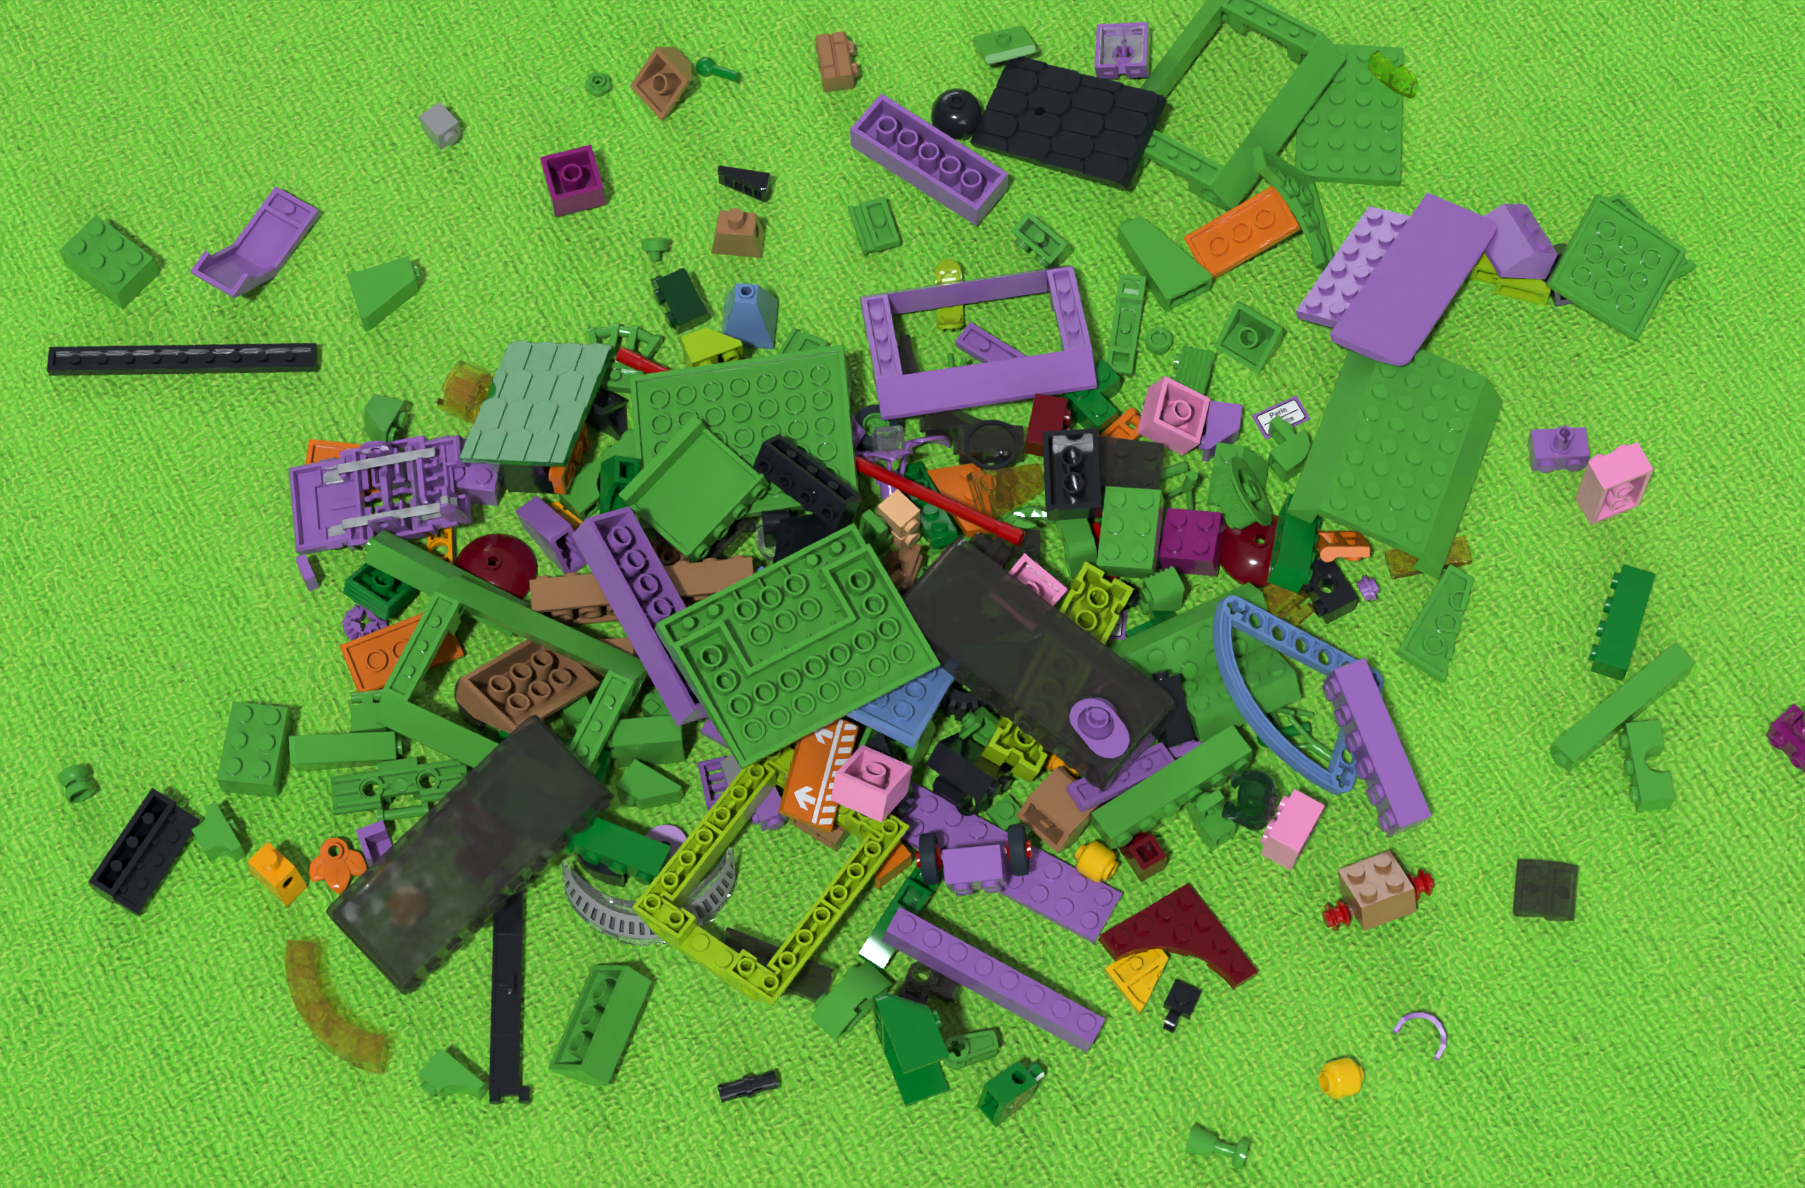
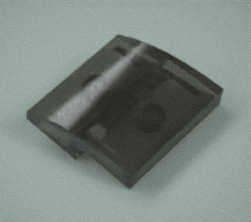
M1517 859L1513 914L1515 917H1544L1546 921H1575L1578 865L1547 860Z

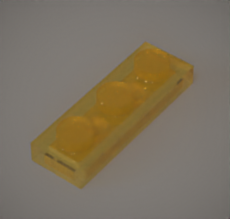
M1465 535L1454 537L1442 570L1447 569L1450 564L1455 567L1472 564L1473 558ZM1398 549L1385 551L1384 557L1392 580L1423 574V572L1413 568L1417 557Z

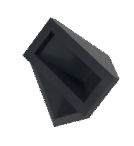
M601 390L597 392L585 423L619 441L623 433L628 430V400L612 391Z

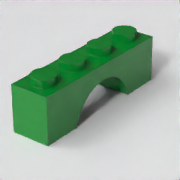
M614 455L601 462L600 514L628 507L618 494L639 473L640 459Z

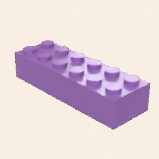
M882 93L850 129L851 147L975 226L983 220L1008 190L1007 172Z
M1363 658L1334 669L1323 681V693L1326 699L1331 701L1334 706L1333 716L1338 727H1342L1346 735L1344 737L1345 746L1349 753L1354 754L1357 762L1355 764L1356 772L1361 780L1364 779L1367 785L1366 795L1369 803L1372 806L1375 805L1379 814L1377 822L1382 832L1386 831L1389 838L1420 826L1431 817V813L1366 659Z

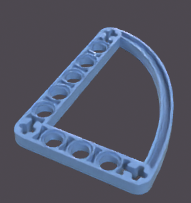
M1230 595L1220 600L1216 606L1213 620L1215 656L1226 689L1246 722L1280 759L1315 785L1333 795H1341L1350 791L1357 775L1355 769L1357 762L1353 753H1350L1352 757L1350 764L1346 763L1342 758L1343 749L1347 750L1344 742L1346 735L1343 728L1340 727L1327 771L1295 748L1266 718L1244 684L1233 653L1231 626L1325 676H1328L1334 669L1342 667L1343 663L1350 664L1358 660L1238 596ZM1231 604V610L1235 613L1230 614V608L1227 605ZM1251 614L1255 615L1259 620L1258 629L1252 627L1249 622ZM1273 627H1278L1281 630V641L1274 638L1272 634ZM1297 639L1304 642V653L1297 650L1295 645ZM1320 651L1328 656L1327 665H1323L1318 657ZM1369 666L1381 694L1383 678L1377 670Z

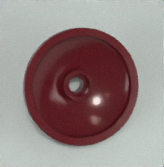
M1271 513L1272 522L1269 526H1262L1255 522L1240 530L1238 528L1231 529L1228 524L1225 525L1226 529L1219 563L1226 574L1242 585L1249 582L1256 588L1274 585L1268 583L1267 578L1277 526V515ZM1260 538L1264 543L1259 544L1255 540Z
M502 533L486 534L472 540L462 549L455 562L456 567L521 600L530 592L529 580H535L537 575L535 558L529 547L520 539ZM491 561L498 562L495 566L489 565Z

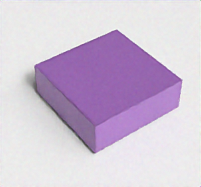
M303 554L296 557V563L307 589L310 591L318 589V583L306 555Z

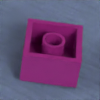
M591 145L540 157L555 217L606 205L604 188Z
M1167 508L1158 555L1162 570L1164 571L1165 568L1169 569L1172 566L1177 573L1217 577L1226 529L1222 513Z

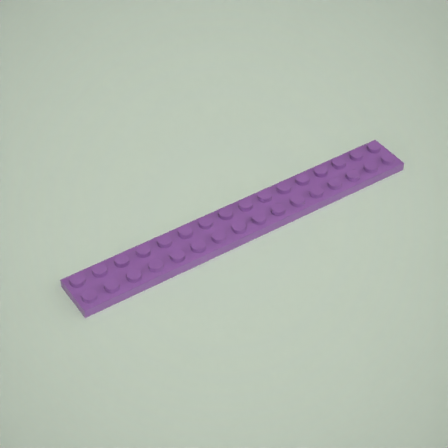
M708 718L701 729V735L728 748L712 721ZM910 781L916 799L910 804L912 807L911 811L904 818L899 819L909 826L908 831L900 841L919 850L920 834L935 833L941 851L1000 844L1001 847L1006 846L1008 832L976 815H961L956 806ZM1032 846L1033 857L1029 858L1028 875L1014 876L1010 861L1006 856L1008 887H1003L1002 892H999V894L1093 944L1096 943L1122 898L1121 892L1102 882H1092L1078 873L1076 868Z

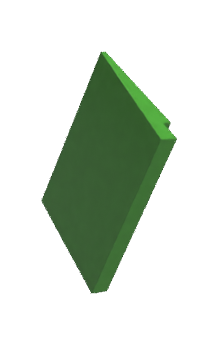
M854 523L657 622L654 629L741 769L760 761L940 666V662L870 543L866 545Z

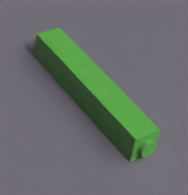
M384 529L376 537L371 536L364 550L367 551L365 563L431 597L451 576L456 575L524 607H529L527 602ZM465 609L463 611V613L467 614L468 616L510 637L514 634L504 628H501L480 617H477L469 612H466Z
M1675 642L1554 741L1550 750L1553 761L1559 767H1564L1568 772H1571L1622 730L1626 723L1633 721L1689 675L1695 661Z

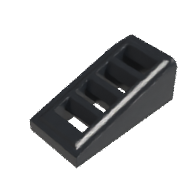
M718 166L719 184L768 203L771 190L769 173Z

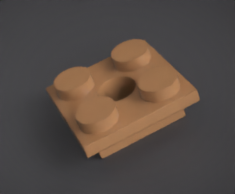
M918 544L904 546L895 552L890 551L883 560L884 569L898 593L912 589L923 558L919 554L921 546Z

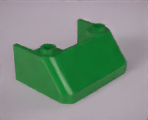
M887 992L873 995L875 1030L905 1107L949 1091L939 1065V1061L949 1058V1054L938 1029L942 1024L936 1009L931 1011L927 1005Z

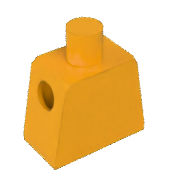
M269 842L247 861L249 872L286 907L308 888L296 867ZM286 880H292L289 885L283 887Z

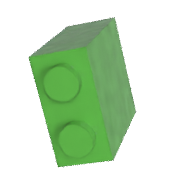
M671 715L617 720L608 737L611 758H616L618 768L629 767L634 759L644 765L685 762L682 725L677 727Z

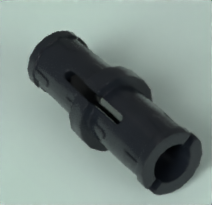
M774 1070L750 1077L747 1074L742 1076V1079L718 1084L717 1087L721 1102L725 1103L746 1096L752 1098L754 1097L753 1094L778 1089V1083Z

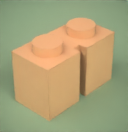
M897 489L880 503L877 509L878 516L884 519L888 531L893 535L891 542L900 550L904 546L914 545L919 540L921 519L920 509Z

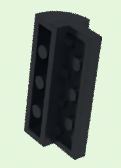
M152 788L88 881L89 886L108 902L116 903L135 916H138L192 836L193 832L191 829L200 824V819L178 807L175 801Z

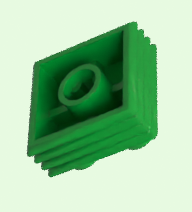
M367 563L345 579L346 583L343 588V594L383 620L389 619L418 594V589Z

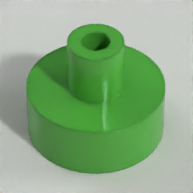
M668 238L641 239L642 250L650 251L651 261L661 260L660 251L668 250Z

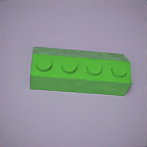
M592 965L548 1069L588 1085L608 1086L609 1081L614 1076V1069L619 1057L625 1050L630 1031L636 1024L637 1015L642 1003L647 998L648 989L652 981L628 965Z

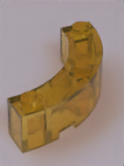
M287 939L285 953L287 983L293 1002L310 1033L331 1054L349 1062L352 1066L365 1071L384 1074L389 1052V1045L385 1036L363 1031L341 1018L328 1004L321 989V953L317 944Z

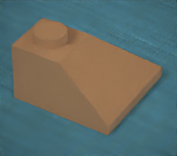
M656 46L630 87L660 120H665L691 82V63L676 47Z

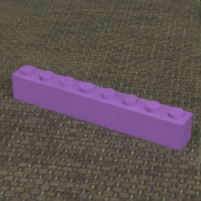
M901 907L898 908L881 940L1085 1053L1093 1044L1105 1018Z

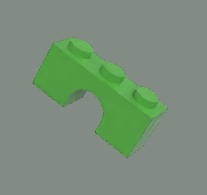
M1650 720L1626 723L1622 733H1619L1618 742L1620 750L1625 751L1624 772L1626 776H1630L1629 798L1631 803L1635 802L1637 812L1670 809L1675 800L1670 772H1654L1645 763L1646 758L1660 756L1665 746L1660 721Z

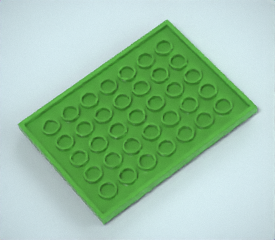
M843 344L630 377L636 458L640 459L639 472L695 415L702 421L707 430L751 468H753L762 443L780 434L859 493L846 357ZM767 480L769 486L766 493L748 507V511L743 518L761 516V511L789 508V511H795L805 508L792 497L786 495L771 481ZM641 519V528L644 533L655 531Z

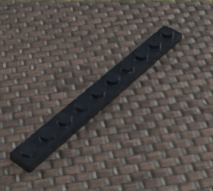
M316 343L49 347L47 372L49 376L316 372L318 347Z

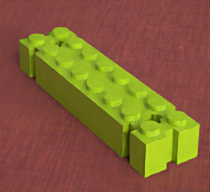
M1086 561L1076 573L1068 588L1069 592L1060 603L1038 645V649L1031 658L995 727L997 729L990 736L981 753L982 757L998 766H1001L1004 761L1012 765L1013 767L1010 772L1029 783L1039 773L1048 755L1046 754L1047 751L1053 746L1069 715L1066 703L1074 701V696L1080 694L1120 617L1118 614L1125 607L1134 588L1116 578L1111 583L1103 579L1102 577L1105 572Z

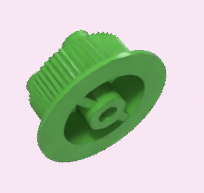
M1236 456L1230 458L1229 469L1213 478L1214 491L1210 492L1214 504L1217 507L1221 506L1225 514V520L1231 529L1238 528L1241 530L1255 522L1262 526H1269L1272 522L1271 510L1261 485L1243 460Z

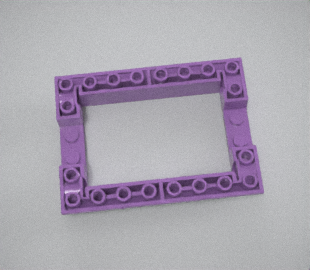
M1071 265L859 296L866 338L868 339L881 420L1035 398L1036 393L1049 396L1097 388L1091 342L1074 269ZM1048 284L1051 310L1055 312L1061 351L906 375L902 374L892 315L1047 292Z

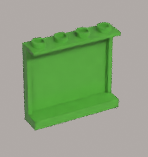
M694 415L618 495L628 507L630 506L632 511L691 563H696L707 556L710 547L717 540H721L726 536L729 527L736 520H740L745 516L748 507L755 500H759L764 496L769 483L762 473L758 474L707 430L702 421Z

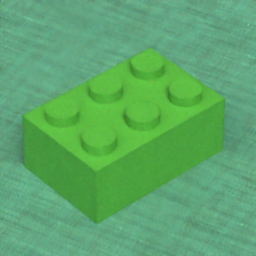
M97 215L59 250L67 268L121 309H124L160 274L152 256Z
M1106 486L1097 557V568L1105 572L1103 576L1145 579V577L1149 578L1150 575H1155L1164 508V498L1161 490Z
M242 702L232 703L217 781L223 792L278 798L289 746V736L291 735L293 718L288 707Z

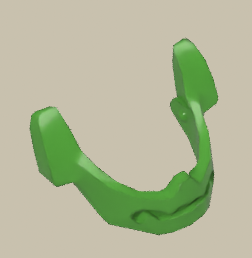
M1033 505L1023 507L1014 513H1005L1001 519L998 518V521H1004L1019 528H1034L1037 524L1027 519L1047 517L1046 509Z

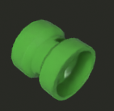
M84 765L67 767L58 774L61 785L66 788L65 796L69 803L83 802L89 799L95 792L91 782L86 779L88 774Z

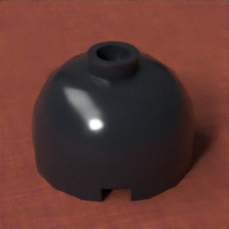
M953 88L946 90L936 98L932 105V126L953 139L963 138V141L969 140L974 132H976V128L981 121L983 112L979 100L971 92L964 89Z

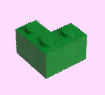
M1103 359L1094 365L1097 388L1061 394V398L1068 399L1067 409L1072 410L1071 416L1083 429L1098 428L1099 435L1118 418V411L1108 400L1119 393L1120 377Z

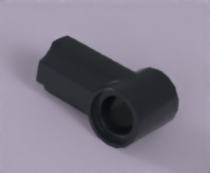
M941 775L935 779L932 785L933 793L956 806L961 815L972 816L984 813L990 807L991 797L982 802L974 798L976 804L974 808L971 803L972 796Z

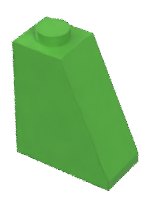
M408 256L347 275L365 332L374 328L419 292L417 281L421 280L417 265L411 266Z

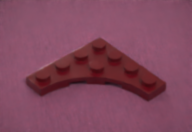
M1188 883L1102 933L1098 938V941L1115 962L1133 954L1147 952L1149 949H1166L1169 953L1186 957L1192 955L1206 962V966L1221 976L1233 990L1254 978L1258 973V970Z

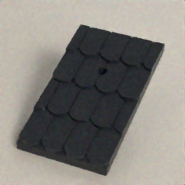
M1017 57L1007 61L1006 67L1002 71L970 143L976 148L1127 190L1167 99L1163 95L1156 94L1154 91L1081 74L1075 70L1048 65L1046 62Z

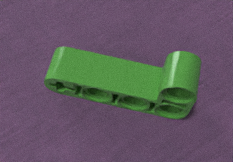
M1043 475V476H1042V480H1043V486H1044V490H1045V481H1044V475ZM1087 518L1055 520L1064 546L1065 562L1069 577L1071 579L1074 578L1085 561L1097 567L1096 544Z

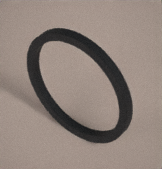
M984 420L975 424L968 431L964 445L967 457L974 465L985 470H999L1007 467L1015 460L1019 452L1017 433L1010 425L999 420ZM997 425L1005 428L1012 434L1015 440V450L1007 461L997 465H987L977 461L972 456L968 446L969 439L980 427Z

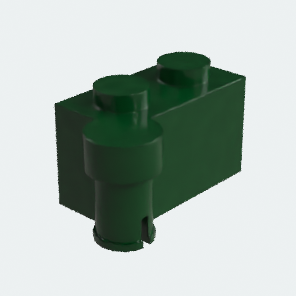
M680 268L664 277L659 275L651 279L654 289L653 295L658 305L663 304L667 311L664 314L670 328L675 327L678 335L707 322L708 312L685 268Z

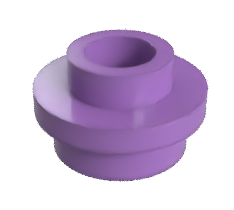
M1366 575L1361 576L1362 580L1356 583L1365 601L1377 600L1375 594L1380 591L1373 577L1367 579Z

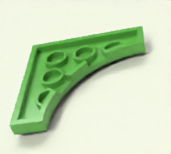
M1261 145L1252 149L1254 170L1258 175L1263 176L1283 197L1304 232L1312 251L1311 259L1313 264L1317 268L1325 270L1334 257V251L1314 179Z

